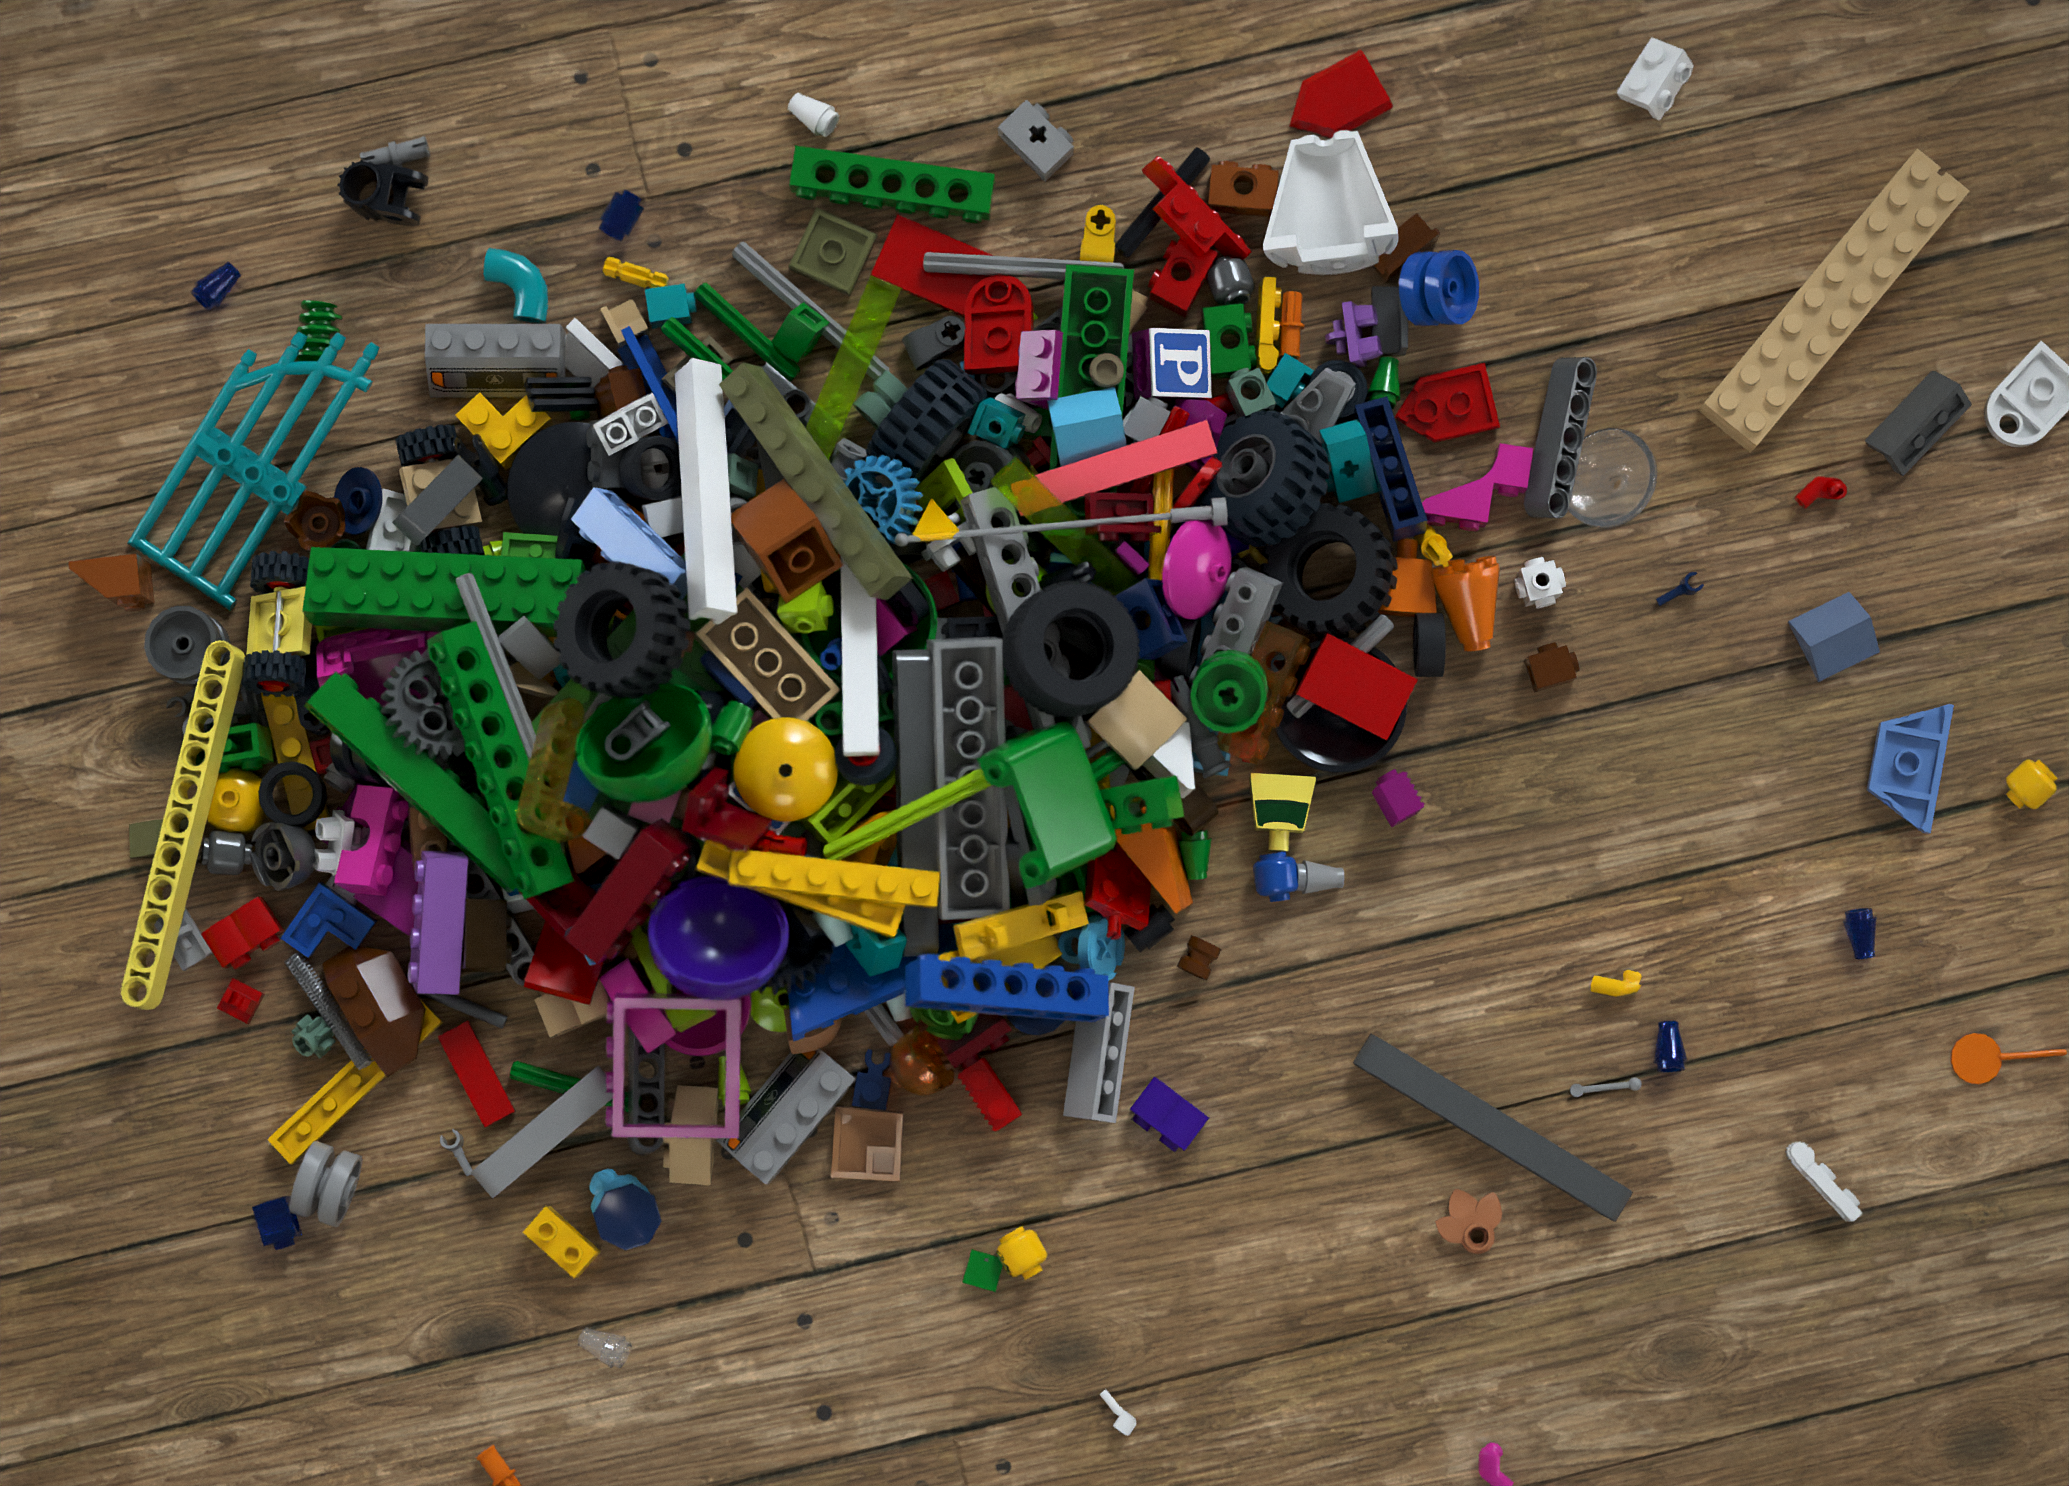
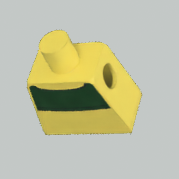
M1250 774L1249 785L1254 828L1256 831L1269 832L1268 851L1289 852L1290 833L1304 832L1316 777Z

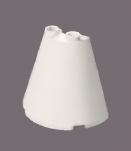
M1338 131L1329 140H1320L1316 135H1306L1301 139L1291 140L1263 243L1265 255L1273 263L1283 268L1287 267L1288 263L1298 266V272L1317 275L1357 271L1378 263L1379 256L1383 253L1390 255L1398 243V228L1358 131Z

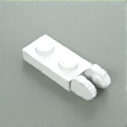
M1799 1141L1798 1143L1795 1142L1788 1145L1787 1151H1785L1786 1156L1797 1170L1846 1222L1855 1221L1862 1212L1857 1207L1860 1202L1847 1188L1842 1191L1833 1182L1836 1176L1825 1164L1821 1163L1818 1166L1814 1162L1815 1152L1810 1147L1808 1148L1807 1144Z

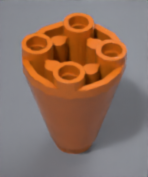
M1496 556L1476 558V562L1466 564L1465 559L1448 561L1449 566L1445 568L1442 566L1433 567L1432 577L1434 586L1459 643L1463 644L1464 651H1478L1490 648V639L1493 638L1500 573Z

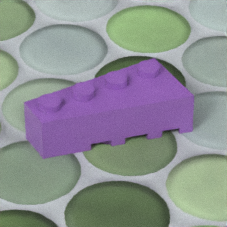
M422 851L421 861L415 862V881L419 882L417 894H414L412 902V912L415 915L414 928L411 929L410 934L411 958L408 966V982L413 984L417 993L459 994L468 858L464 852Z

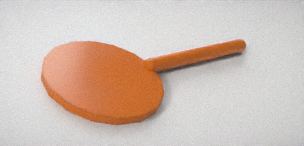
M1972 1033L1963 1036L1955 1043L1951 1051V1064L1954 1072L1960 1079L1967 1083L1982 1084L1989 1082L1997 1076L2002 1060L2065 1056L2067 1050L2055 1049L2001 1053L2000 1047L1992 1038L1985 1034Z

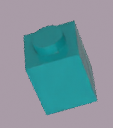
M685 283L645 289L649 322L652 329L661 328L670 317H674L681 324L692 323L691 313L697 312L694 292L688 293Z

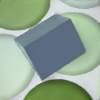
M1850 592L1788 621L1818 682L1880 652L1872 619Z

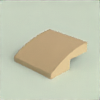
M1138 670L1123 693L1117 699L1098 709L1086 722L1135 771L1182 726L1187 718Z

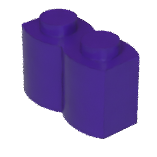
M1155 1076L1130 1108V1111L1135 1114L1131 1120L1147 1132L1151 1127L1162 1134L1159 1141L1173 1152H1176L1178 1148L1185 1151L1209 1120L1208 1116Z

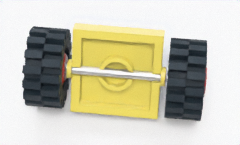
M270 551V554L263 552L260 555H255L254 559L252 558L250 587L253 588V591L260 592L261 595L251 596L246 657H244L242 686L247 691L253 690L252 693L255 694L263 693V696L272 694L275 697H281V695L289 697L292 694L298 695L304 691L306 660L304 658L300 659V656L310 654L312 624L309 623L303 613L309 560L306 556L299 557L297 553L290 555L286 551H282L281 554L276 551Z

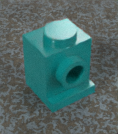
M1286 353L1267 381V385L1276 402L1275 407L1280 410L1286 407L1290 399L1294 400L1304 390L1306 384L1301 382L1302 379L1309 382L1314 372L1313 369Z
M989 397L979 403L968 433L973 436L977 435L1007 449L1014 445V443L1018 444L1023 437L1026 426L1022 423L1026 414ZM994 421L1001 425V431L992 427Z

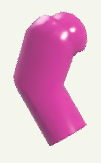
M1494 1442L1488 1443L1480 1450L1478 1455L1479 1474L1491 1486H1512L1514 1482L1500 1471V1457L1503 1455V1450L1500 1445Z

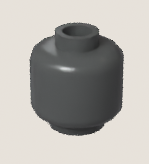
M1231 256L1221 257L1213 263V267L1207 273L1206 280L1213 298L1218 304L1224 306L1243 303L1244 305L1250 300L1255 289V283L1244 260L1232 258Z
M213 830L209 838H203L201 864L207 865L208 871L212 874L239 875L243 870L244 864H251L250 852L252 853V844H245V837L241 832Z

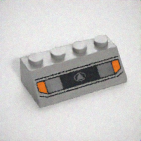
M425 324V363L429 395L431 398H474L480 392L485 398H523L527 395L524 387L527 378L565 377L566 331L561 324Z
M820 1048L815 1051L791 1054L790 1052L739 1113V1138H718L716 1141L764 1184L769 1185L857 1079Z

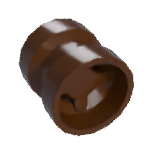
M1191 935L1187 943L1188 955L1180 958L1177 967L1207 981L1211 973L1209 964L1218 958L1221 949Z

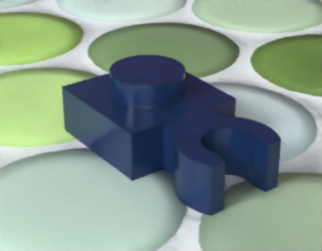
M868 1049L865 1054V1063L869 1067L868 1073L858 1072L852 1106L886 1110L892 1078L882 1075L883 1071L891 1063V1054L886 1052L884 1062L876 1065L872 1062L873 1050Z

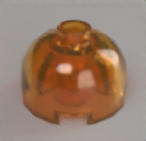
M918 1026L904 1033L895 1042L890 1051L891 1070L889 1075L891 1080L898 1088L903 1087L907 1092L916 1096H932L951 1086L954 1082L953 1069L946 1070L945 1064L940 1058L946 1055L937 1043V1039L926 1030L920 1032Z

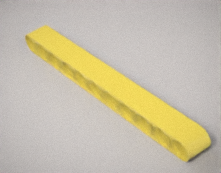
M225 641L211 643L204 655L121 987L123 1001L127 1005L143 1010L156 1008L163 998L243 676L244 653L241 649ZM229 651V662L221 666L220 659L222 655ZM221 684L222 692L220 696L213 699V689ZM213 717L214 725L210 731L205 733L204 724L209 718ZM201 751H205L204 762L197 766V755ZM193 784H196V795L188 799V789ZM188 817L189 825L184 832L180 833L179 824L184 818ZM179 850L180 860L172 867L171 857ZM171 884L172 893L168 899L164 900L162 896L163 890L167 885ZM162 917L164 922L163 928L156 934L154 924ZM153 951L155 961L150 967H147L146 957ZM145 985L147 994L143 1000L139 1001L137 992L141 986Z

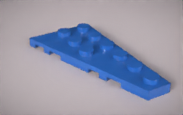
M965 922L938 925V956L958 950L953 926ZM833 943L831 964L825 965V974L816 973V983L804 980L803 990L796 985L791 986V994H788L793 1041L804 1038L805 1033L819 1027L824 1029L834 1025L835 1020L851 1013L857 1015L904 994L905 965L917 960L918 956L902 957L899 968L870 977L845 943L837 947Z

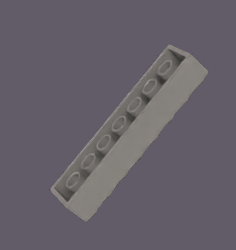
M981 637L926 640L927 649L930 650L932 659L935 790L980 769L977 758L1005 742L1003 639ZM991 785L936 813L937 872H940L938 918L941 920L982 918L1010 909L1009 872L1005 850L1006 838L1008 836L1007 806L1002 787L998 788Z

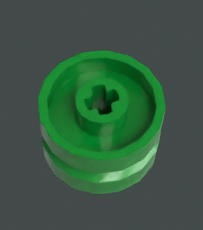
M1232 649L1216 652L1206 658L1195 673L1190 694L1193 710L1200 721L1214 731L1223 733L1243 731L1255 724L1264 711L1269 688L1267 676L1260 663L1245 652ZM1227 687H1233L1235 689L1234 694L1229 695L1225 693Z

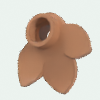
M1459 1189L1453 1190L1448 1202L1450 1216H1445L1435 1221L1439 1234L1449 1243L1462 1244L1465 1250L1470 1253L1482 1254L1487 1252L1494 1243L1495 1235L1493 1229L1502 1219V1208L1499 1198L1494 1192H1491L1477 1202L1467 1192ZM1474 1230H1479L1483 1234V1240L1478 1244L1471 1240V1233Z

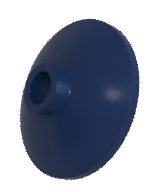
M354 467L341 477L334 497L341 501L345 511V532L359 535L369 531L376 523L381 512L383 495L381 484L374 472L368 468Z

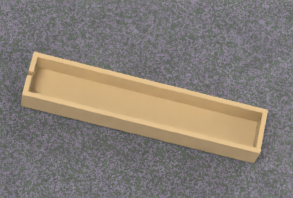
M1917 148L1698 411L1751 453L1970 190L1947 172L1943 176L1939 175L1937 172L1941 167Z

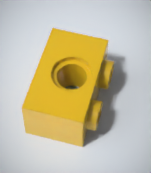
M545 1206L523 1231L528 1238L573 1278H578L601 1252L551 1206Z

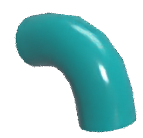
M488 248L484 261V280L506 284L513 290L515 294L513 318L527 323H546L548 287L539 268L525 256L507 250Z

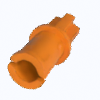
M1287 291L1283 293L1281 322H1279L1281 329L1279 358H1282L1286 353L1295 359H1300L1301 330L1304 329V324L1301 323L1303 295L1300 292Z
M495 1445L490 1446L476 1457L493 1480L492 1486H522L514 1475L516 1470L509 1468L496 1450Z

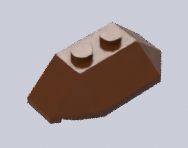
M348 946L323 962L322 966L328 987L357 1038L383 1073L389 1077L416 1060L426 1009L412 984L408 982V977L394 953L360 946L355 950Z

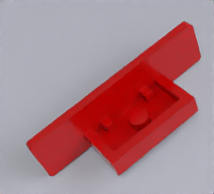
M1156 156L1142 169V172L1165 195L1153 210L1199 257L1205 254L1212 245L1223 256H1231L1232 258L1242 260L1249 256L1251 250L1246 246L1243 238L1234 233L1222 221L1221 216L1215 210L1210 209L1199 197L1197 191L1180 178L1170 163L1164 161L1160 156Z

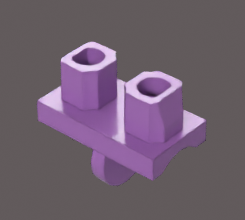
M1352 301L1343 302L1345 330L1342 320L1333 321L1334 332L1325 335L1326 343L1336 344L1337 355L1347 353V343L1350 362L1356 363L1357 368L1367 366L1366 360L1374 359L1383 354L1380 338L1378 336L1363 338L1362 333L1363 327L1378 325L1376 308L1373 305L1357 306Z

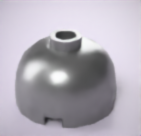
M270 822L259 826L253 834L251 842L256 841L255 852H250V859L254 873L264 886H272L275 888L273 890L277 891L289 889L303 883L313 872V864L316 861L314 849L316 848L312 837L302 826Z

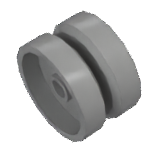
M314 1141L310 1145L299 1168L290 1198V1212L303 1217H310L317 1209L319 1222L338 1227L343 1221L353 1199L361 1173L362 1156L342 1151L335 1159L333 1146Z

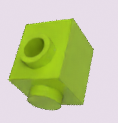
M818 582L788 603H785L780 596L777 614L788 633H810L812 631L827 630L829 616H832L834 611L833 599L830 595H827L822 583Z

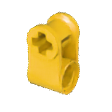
M1096 205L1087 212L1084 238L1081 242L1080 261L1114 263L1116 220L1115 214L1108 206ZM1102 215L1105 216V222L1110 224H1104L1103 229L1099 230L1096 229V223L1091 221H1097L1098 216Z

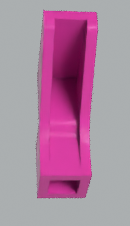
M1500 443L1496 449L1493 466L1484 477L1426 498L1422 502L1428 520L1427 524L1445 526V522L1459 524V529L1466 531H1478L1479 527L1485 528L1488 523L1493 489H1498L1499 495L1507 497H1518V493L1524 494L1527 490L1533 448Z

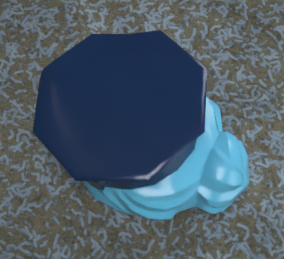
M609 1168L596 1172L589 1185V1190L595 1195L590 1208L593 1212L600 1238L625 1251L648 1244L654 1238L653 1236L662 1222L655 1196L650 1194L648 1189L636 1177L630 1174L617 1175L613 1169Z

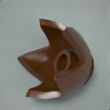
M305 490L299 498L297 509L286 516L284 524L305 550H311V547L327 548L336 544L345 531V511L339 499L335 497L325 498L316 492ZM323 518L325 526L320 530L315 529V520Z

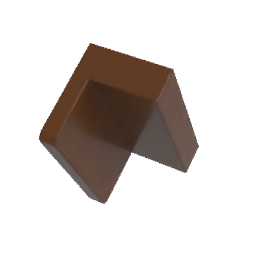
M1417 213L1414 214L1398 228V243L1394 251L1390 255L1381 254L1379 262L1372 265V267L1387 283L1402 270V266L1410 255L1415 252L1426 251L1438 240L1441 232L1437 228L1431 230Z

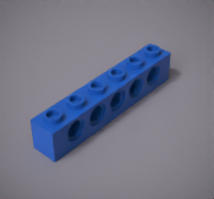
M924 954L919 955L917 960L905 965V1007L1094 1023L1109 1016L1108 975L1095 974V970L1089 968L1076 969L1075 972H1066L1063 966H1046L1043 970L1033 969V964L1016 963L1012 965L1013 967L1002 966V961L985 960L981 964L971 963V959L967 957L951 958L950 961L939 960L938 955ZM941 975L946 978L948 989L943 986ZM973 978H974V979L978 982V984H979V987H980V990H979V991L976 990L975 987H974V985H973ZM1005 981L1009 984L1011 988V994L1008 993L1005 989ZM1036 984L1042 990V997L1036 991ZM1067 987L1072 991L1073 999L1069 997Z

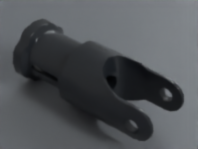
M475 434L472 438L473 446L477 453L467 449L460 438H455L453 441L455 453L459 454L483 477L478 485L484 493L483 499L488 506H495L506 500L507 483H504L498 473L500 468L479 434Z

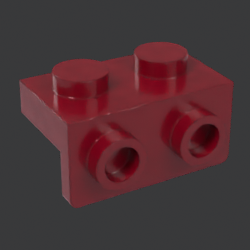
M1092 492L1084 494L1085 520L1154 514L1153 494ZM1154 521L1085 527L1086 535H1098V541L1101 542L1119 541V536H1130V542L1150 541V536L1162 533L1161 526H1154Z
M569 864L568 866L574 879L573 882L526 899L562 938L567 936L596 895L595 891L576 875Z
M979 1013L977 1021L969 1034L965 1033L958 1040L939 1038L937 1043L954 1069L961 1066L965 1070L981 1059L978 1054L986 1048L990 1047L994 1051L1008 1042L1010 1039L1007 1034L1012 1030L1002 1015Z

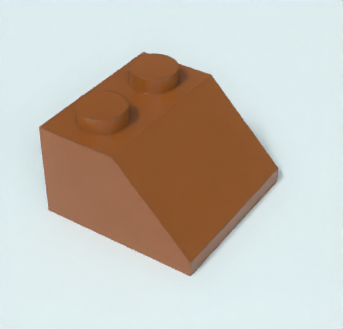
M138 554L68 562L70 570L104 597L117 604L118 607H124L125 611H141L145 609V604L155 603L151 563Z

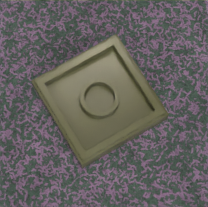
M816 207L788 268L850 297L878 236L874 232Z

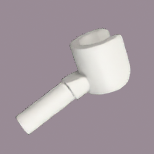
M1105 1389L1100 1393V1396L1111 1410L1119 1416L1113 1426L1124 1435H1130L1136 1426V1419L1123 1410Z

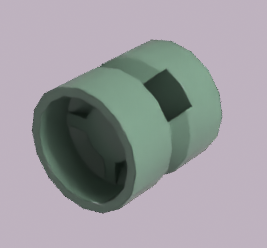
M887 370L873 382L874 392L867 391L863 393L853 403L855 409L875 429L879 428L883 419L908 389Z

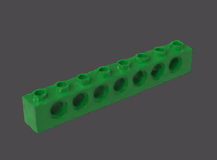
M477 621L440 632L427 639L429 657L438 669L441 677L442 691L450 701L453 709L454 723L462 733L465 741L466 755L474 765L478 776V787L486 797L490 808V819L500 834L502 851L512 866L517 889L522 893L525 900L573 882L574 879ZM457 658L462 660L464 670L459 667ZM469 690L475 694L476 703L470 698ZM482 723L487 726L489 735L485 734L482 730ZM494 755L499 758L501 768L495 764ZM506 787L511 790L513 801L507 796ZM519 820L525 826V833H523L519 828ZM531 852L537 858V866L531 860Z

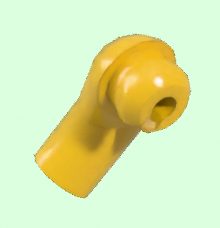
M1631 970L1624 971L1623 981L1594 975L1591 983V992L1614 997L1637 993L1642 986L1639 984L1642 976L1639 972Z

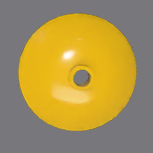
M781 717L759 724L747 734L739 752H736L734 779L738 792L752 810L761 816L775 821H796L814 814L828 801L837 782L838 767L835 763V751L831 742L816 726L801 719ZM782 764H789L792 767V774L790 776L783 777L780 775L779 767Z

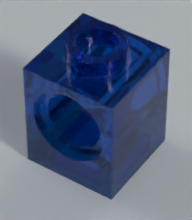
M284 1196L252 1206L263 1246L274 1245L276 1251L295 1245L294 1238L303 1236L297 1214L291 1213L289 1210L291 1196Z

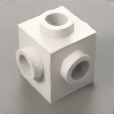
M1544 557L1524 562L1525 567L1519 570L1517 573L1518 578L1514 579L1519 599H1524L1525 607L1535 604L1538 609L1556 604L1555 599L1560 597L1563 593L1562 588L1566 587L1562 568H1556L1554 560L1545 562ZM1544 575L1547 585H1538L1536 577Z

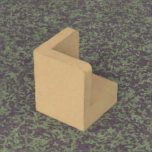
M628 300L611 310H608L607 306L600 309L620 347L627 344L621 330L628 326L631 327L636 339L646 334L648 336L651 335L633 300Z

